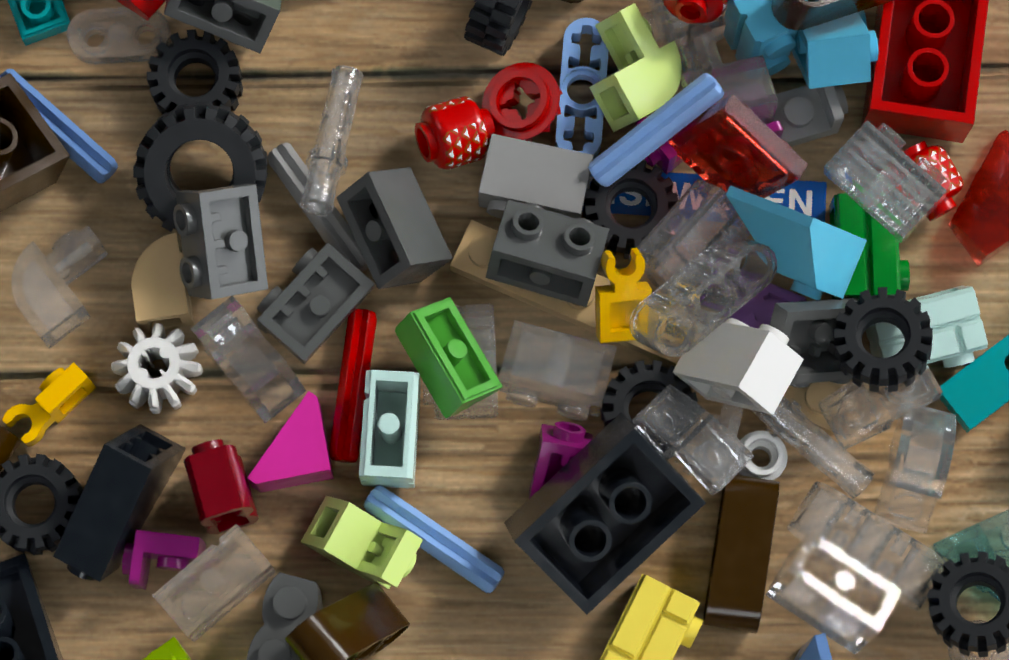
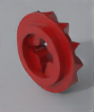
M529 62L516 63L502 69L491 79L483 95L482 108H487L490 112L496 135L532 142L533 137L540 133L550 132L551 122L556 115L561 114L559 103L560 96L563 93L554 76L544 67ZM520 87L530 99L535 100V102L527 106L528 113L526 114V119L516 109H512V106L520 102Z

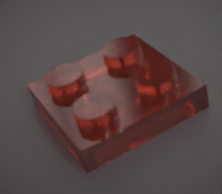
M733 94L703 112L668 140V143L677 152V156L730 204L731 202L726 196L730 185L766 198L799 180L808 166V163L786 141L777 136L754 114L751 108L743 104Z

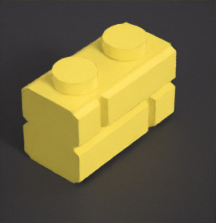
M642 574L600 660H673L680 644L689 649L691 648L704 620L695 616L700 602Z

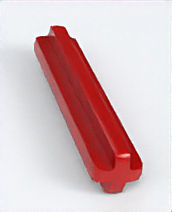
M355 309L348 316L329 448L331 460L341 463H355L359 454L364 400H366L364 393L366 370H370L377 323L375 312L366 309Z

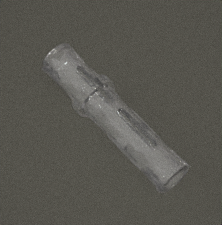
M339 65L331 71V80L315 147L308 152L306 166L309 168L300 206L306 212L314 215L326 216L329 215V212H333L339 178L346 173L348 159L345 156L361 84L364 80L362 72L351 66Z
M783 396L773 415L751 410L767 425L765 430L773 437L779 435L791 444L802 456L838 484L852 499L859 496L872 481L875 473L856 460L838 442L808 419L800 411L801 405L793 398L787 400Z

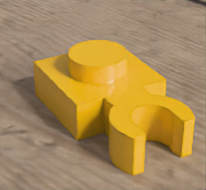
M631 248L630 264L623 269L615 268V257L610 250H606L602 254L601 266L610 280V285L595 286L596 337L600 343L652 338V289L647 281L637 282L645 271V260L638 248Z

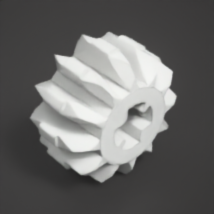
M161 323L154 324L150 338H146L140 328H135L132 332L137 344L133 347L126 342H120L117 346L118 351L127 359L111 363L112 371L117 375L123 376L115 384L117 391L120 394L131 393L129 403L135 409L143 406L148 400L150 411L153 414H159L162 410L163 399H168V402L175 410L179 409L182 404L177 393L181 390L188 395H195L197 388L187 378L197 377L203 373L201 364L191 361L199 353L195 343L182 345L185 335L179 328L171 331L166 337L165 329ZM162 359L168 370L165 372L160 369L162 376L152 378L146 369L149 365L154 368L155 366L152 362Z

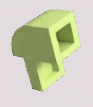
M635 3L595 25L619 69L617 72L589 87L613 132L659 109L675 95L681 80V57L675 40L659 48L652 35L650 24L641 15Z
M326 495L301 543L373 583L377 582L381 587L390 589L391 586L397 588L401 580L413 569L417 559L416 552L423 539L407 529L379 521L348 501Z

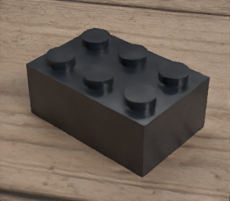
M621 412L510 516L504 524L514 542L587 615L703 507L706 502Z

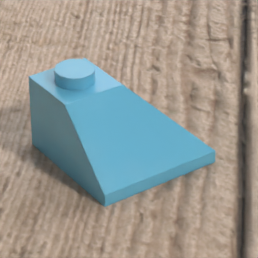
M729 186L726 196L774 272L794 280L790 290L815 300H820L823 292L842 299L844 298L867 242L866 239L734 186Z

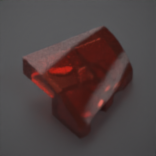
M1007 130L1002 131L995 138L983 164L977 171L967 193L948 224L977 266H980L1009 246V132Z

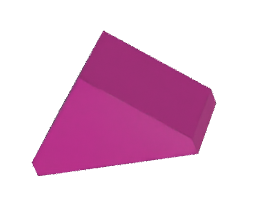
M310 391L306 393L247 477L251 486L260 493L334 479L321 406L318 397Z

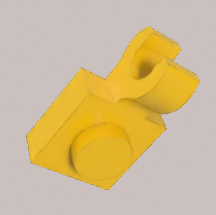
M73 362L66 370L60 367L45 378L39 388L42 392L35 398L37 403L33 405L18 404L11 407L4 414L2 421L11 428L22 418L31 419V429L24 434L21 440L28 447L34 446L43 438L45 431L55 421L60 423L96 387L89 377Z

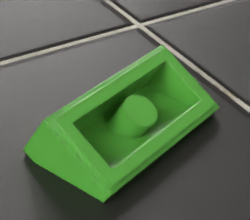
M451 297L410 312L396 326L395 332L445 418L462 412L503 387Z

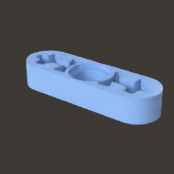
M580 18L573 21L566 28L563 38L559 87L563 94L560 96L559 103L561 114L557 115L555 147L573 150L572 142L566 141L564 138L569 139L573 137L575 117H585L584 138L592 140L593 143H585L583 151L578 152L594 155V160L601 148L604 114L595 98L589 103L579 104L571 100L567 90L577 80H587L595 84L606 78L609 51L595 27L599 21L593 18ZM582 34L592 35V42L600 44L594 45L591 48L589 67L579 66L581 48L579 44L572 43L579 42ZM568 113L572 116L565 117L564 114ZM595 115L596 119H592L589 116Z

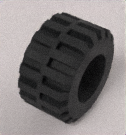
M198 101L197 104L187 105L186 103L177 106L169 113H164L149 128L136 152L137 159L133 166V178L137 179L138 186L136 187V192L139 200L144 199L147 205L145 211L152 219L157 216L163 222L161 227L172 232L173 228L176 229L173 219L174 208L177 205L176 192L182 190L172 178L170 171L171 160L180 146L193 140H206L220 146L230 157L233 166V175L229 186L246 183L256 184L258 202L260 203L268 174L267 153L263 149L262 138L258 131H254L250 127V121L242 114L238 116L230 111V107L222 104L218 107L209 105V102Z

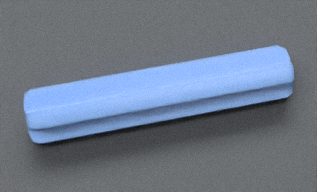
M709 73L700 75L591 161L588 165L591 175L601 186L608 187L723 98L724 92L721 85Z
M377 485L367 496L364 508L371 515L383 523L407 529L423 539L420 545L421 549L485 593H491L496 589L504 576V570L501 566L384 486Z

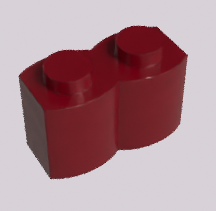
M221 439L203 442L192 447L193 454L184 459V465L201 525L206 526L207 533L221 534L257 522L259 518L242 458L238 455L236 447L224 445Z

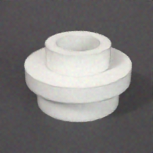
M768 431L748 433L739 441L734 453L735 466L740 475L773 481L782 474L788 459L787 450L782 440ZM758 449L764 450L769 455V464L764 467L756 466L751 461V453Z

